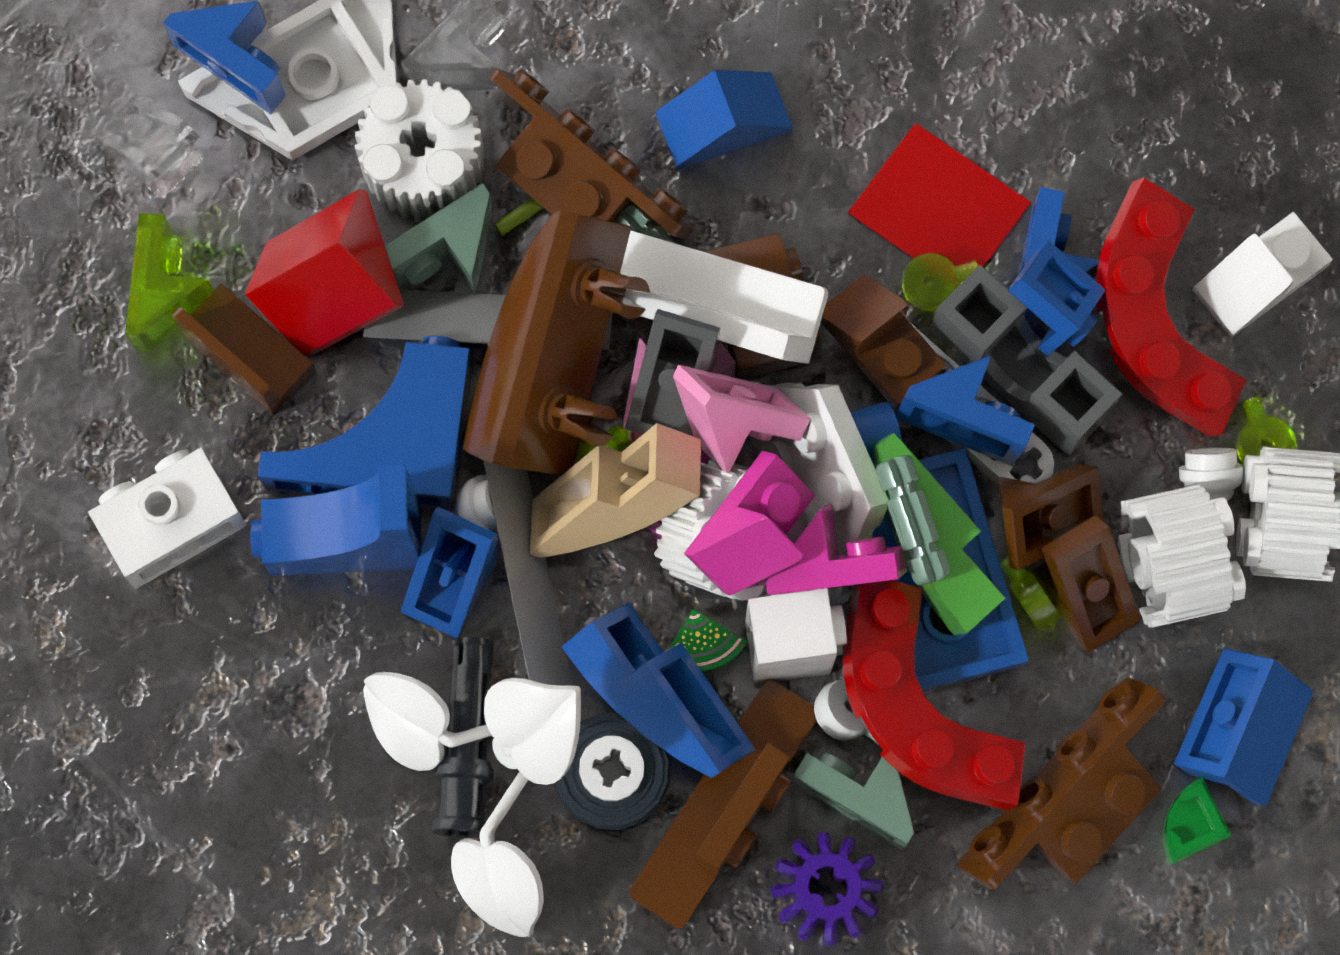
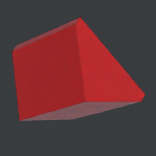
M358 189L267 241L245 291V296L304 356L311 357L404 306L367 190Z

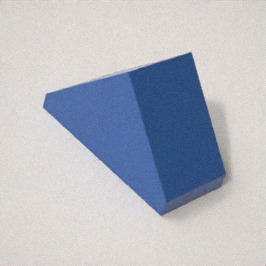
M714 70L656 111V118L676 171L791 132L793 128L772 72Z
M437 507L432 515L400 612L454 638H459L502 553L497 534Z

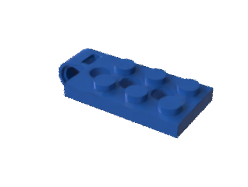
M889 401L850 411L874 467L872 447L892 433H895L902 441L899 425ZM966 448L927 457L919 461L980 529L981 532L962 549L1001 592L1005 599L968 633L946 635L938 632L932 626L929 619V612L932 607L922 594L914 646L915 675L923 692L1024 666L1029 661ZM885 513L880 526L874 529L872 538L884 537L886 548L897 547ZM908 568L904 575L894 580L918 587L913 581Z

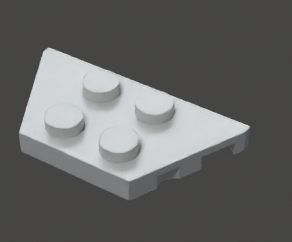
M319 0L259 34L251 45L265 52L280 67L278 75L286 94L285 98L271 115L204 67L178 80L187 98L293 161L357 124L359 119H366L363 110L365 107H370L372 94L384 85H395L398 83L392 0Z
M801 383L768 385L779 388L811 419L800 441L775 435L772 436L770 441H763L748 435L757 457L762 451L778 455L816 495L798 518L805 523L806 528L822 507L829 503L832 504L839 554L846 553L845 542L872 538L874 529L880 526L888 508L886 501L889 499L886 492L882 491L875 467L838 385L815 384L807 387ZM846 586L827 588L830 606L844 604L851 595V591Z

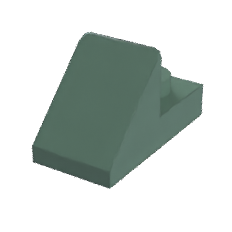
M483 183L385 245L398 288L408 281L415 285L427 280L441 268V260L449 256L469 287L476 293L493 217L490 193Z
M825 752L820 759L807 753L793 775L791 784L903 851L913 836L914 830L899 772L881 757L863 787L853 781L857 771L847 763Z

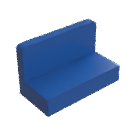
M1223 648L1174 765L1188 775L1199 778L1203 777V779L1228 785L1251 803L1265 806L1313 695L1312 689L1275 659Z

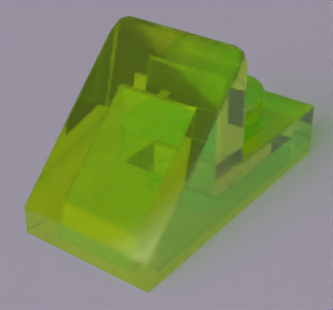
M139 213L125 335L134 349L141 352H149L178 329L171 315L179 307L191 315L214 291L208 279L170 276V273H179L182 260V241L180 236H174V232L164 214Z

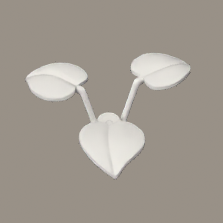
M392 672L373 673L364 680L365 686L363 688L369 719L376 737L385 751L401 765L417 771L431 770L443 761V745L456 747L493 736V752L499 762L507 768L519 770V773L481 829L480 842L464 838L455 844L451 856V869L459 893L468 906L481 919L508 934L518 937H530L534 933V925L542 913L544 903L541 878L534 863L518 847L505 841L495 842V831L528 780L536 784H553L565 776L570 769L580 732L581 688L570 685H548L523 678L503 679L493 685L486 694L484 702L486 725L453 733L446 730L450 720L447 704L432 688L407 675Z

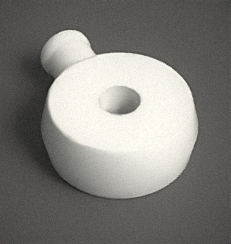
M844 679L824 686L816 697L814 704L815 717L823 731L832 738L842 741L858 738L864 734L873 740L875 744L879 745L869 732L861 716L856 719L848 699Z

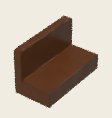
M222 283L191 315L181 307L171 315L179 331L189 342L272 415L281 408L316 370L314 364Z

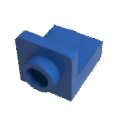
M1047 240L1034 252L1008 291L1050 327V330L1038 346V349L1048 356L1065 341L1074 347L1089 333L1098 320L1091 311L1105 292V289Z

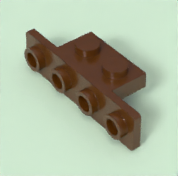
M498 68L489 77L492 82L533 116L529 124L495 166L549 213L553 214L562 210L614 222L628 203L633 201L674 237L687 239L694 231L682 219L688 210L676 198L660 187L654 193H651L635 179L641 172L635 163L613 147L607 154L589 140L595 130L570 109L566 108L560 115L543 99L549 91L534 77L522 69H519L514 76Z
M1130 677L1125 678L1120 684L1109 689L1102 696L1095 712L1077 731L1069 734L1061 741L1056 749V755L1037 776L1020 787L1018 806L1009 811L1005 810L990 827L983 829L974 837L968 852L959 860L958 867L967 876L990 889H996L1035 846L1064 878L1077 884L1162 789L1125 747L1165 702L1166 698L1157 688Z
M767 679L763 683L738 722V725L756 750L713 778L704 774L630 888L629 897L674 928L683 929L725 863L727 862L734 868H737L757 837V834L749 830L748 827L761 807L772 813L790 786L793 779L785 775L784 771L817 722L813 705L772 679Z

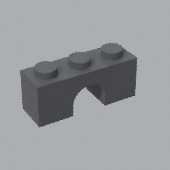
M979 265L936 309L930 330L967 364L990 356L991 358L983 379L1024 417L1035 424L1036 428L1069 457L1112 413L1122 393L1076 351L1069 357H1065L1056 351L1047 356L1038 349L1042 340L1026 321L1025 311L1027 307Z

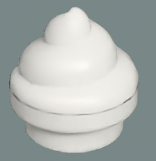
M1233 448L1192 449L1185 451V465L1179 467L1180 481L1184 482V487L1193 485L1204 487L1205 493L1208 492L1210 494V500L1224 497L1228 501L1232 498L1234 489L1243 482L1244 465L1237 463V450Z
M478 475L467 480L459 489L452 511L453 514L496 533L498 537L499 533L487 475Z

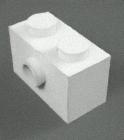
M202 448L192 453L187 449L180 450L165 457L155 466L157 473L135 485L133 482L128 481L112 487L100 496L98 500L100 505L88 511L124 577L135 589L247 526Z
M827 588L748 599L745 628L754 685L763 684L767 679L779 682L829 675L831 673L836 656L843 655V644H847V635L842 606H830Z

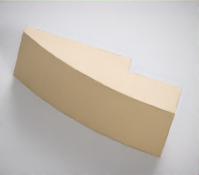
M656 423L622 452L604 445L596 446L532 500L529 555L545 558L615 540L673 514L700 496L701 439Z

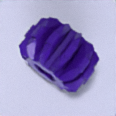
M820 832L816 842L818 854L813 856L807 844L801 839L793 843L792 849L794 855L802 864L801 867L784 859H779L776 863L775 870L780 875L794 881L791 884H777L770 889L771 897L774 899L793 898L794 900L793 904L787 906L779 913L778 919L782 924H786L801 913L806 920L799 929L798 938L804 942L812 935L815 924L823 925L822 939L824 945L834 946L837 940V922L841 923L847 935L855 939L860 936L862 930L851 911L869 919H874L879 912L878 907L861 898L860 895L880 893L883 890V881L875 878L861 880L860 874L868 871L875 864V859L871 854L861 857L854 864L849 861L848 857L856 843L853 838L846 837L840 846L838 854L831 853L829 833ZM820 873H830L833 884L843 885L844 896L839 893L833 900L836 905H823L821 895L816 893L810 894L809 882L816 885L820 878Z

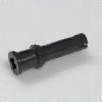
M463 637V639L455 638L453 640V667L449 699L450 720L448 725V731L459 733L486 725L484 702L486 694L491 688V665L494 642L489 639ZM487 737L456 747L446 746V758H443V761L436 766L435 777L441 780L439 818L432 821V833L453 838H480V831L486 823L487 783L494 781V769L491 768V762L486 761Z

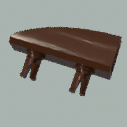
M562 210L553 213L529 246L503 301L489 341L460 443L463 450L492 464L513 469L563 475L575 464L580 439L586 440L595 446H603L610 441L613 435L595 425L592 420L594 417L617 420L616 412L606 404L590 401L610 314L614 312L628 319L638 318L646 309L626 298L625 293L626 291L650 293L646 280L637 276L631 277L620 273L631 226Z

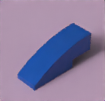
M629 602L590 622L561 647L587 682L620 716L651 742L699 772L713 778L756 750L684 645L679 643L663 652Z

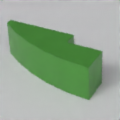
M892 433L882 438L872 447L875 470L876 466L881 462L901 455H909L912 458L919 480L914 481L916 489H923L940 538L935 541L937 550H944L950 567V574L947 577L926 585H918V587L923 588L922 594L953 635L966 634L1005 599L1001 592L962 549L981 531L897 435ZM885 491L888 499L891 500L889 491ZM887 508L885 513L897 546H901L891 514ZM907 550V551H904V552H905L906 566H907V568H908V570H909L907 561H908V560H911L912 558H911V555H910L909 550Z

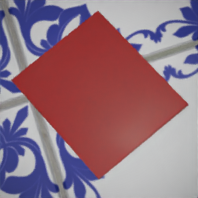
M915 123L847 213L957 288L979 265L982 267L986 265L1031 202Z

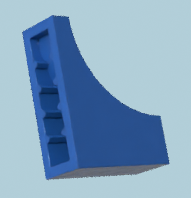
M426 336L423 338L422 343L406 342L401 364L390 388L370 414L357 425L328 442L310 448L284 452L261 451L258 477L267 491L303 495L322 494L349 488L367 481L378 472V465L406 464L421 507L432 509L440 507L444 510L452 511L456 502L462 456L460 443L466 425L473 371L470 349L462 348L459 341L443 336Z
M406 464L378 465V472L372 478L358 485L337 491L301 497L261 500V519L251 520L250 539L253 558L262 557V564L270 576L415 569L422 548V507Z

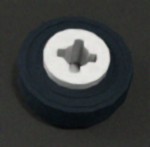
M601 713L580 722L579 739L573 762L565 776L556 781L555 784L562 803L578 820L597 829L623 830L642 823L660 807L669 787L670 760L665 750L643 736L618 713Z

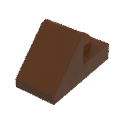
M863 274L826 303L821 323L893 408L897 410L910 386L943 374L947 365L907 320L906 315L909 304L898 295Z
M1076 464L1037 484L1006 477L998 478L1009 568L1020 570L1044 558L1042 547L1094 515L1103 521L1098 467Z
M1094 515L1042 547L1046 562L1035 569L1036 577L1080 646L1087 653L1141 621L1110 528L1099 517Z

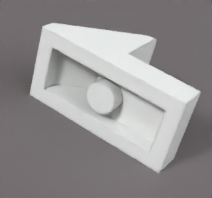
M1292 212L1258 237L1256 234L1249 236L1199 281L1192 291L1232 338L1326 269L1333 259L1298 216Z

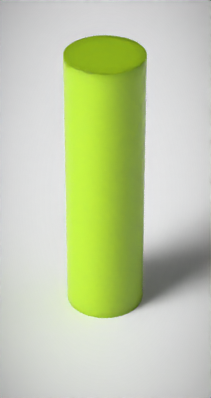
M531 198L493 223L494 227L503 236L544 209V207Z

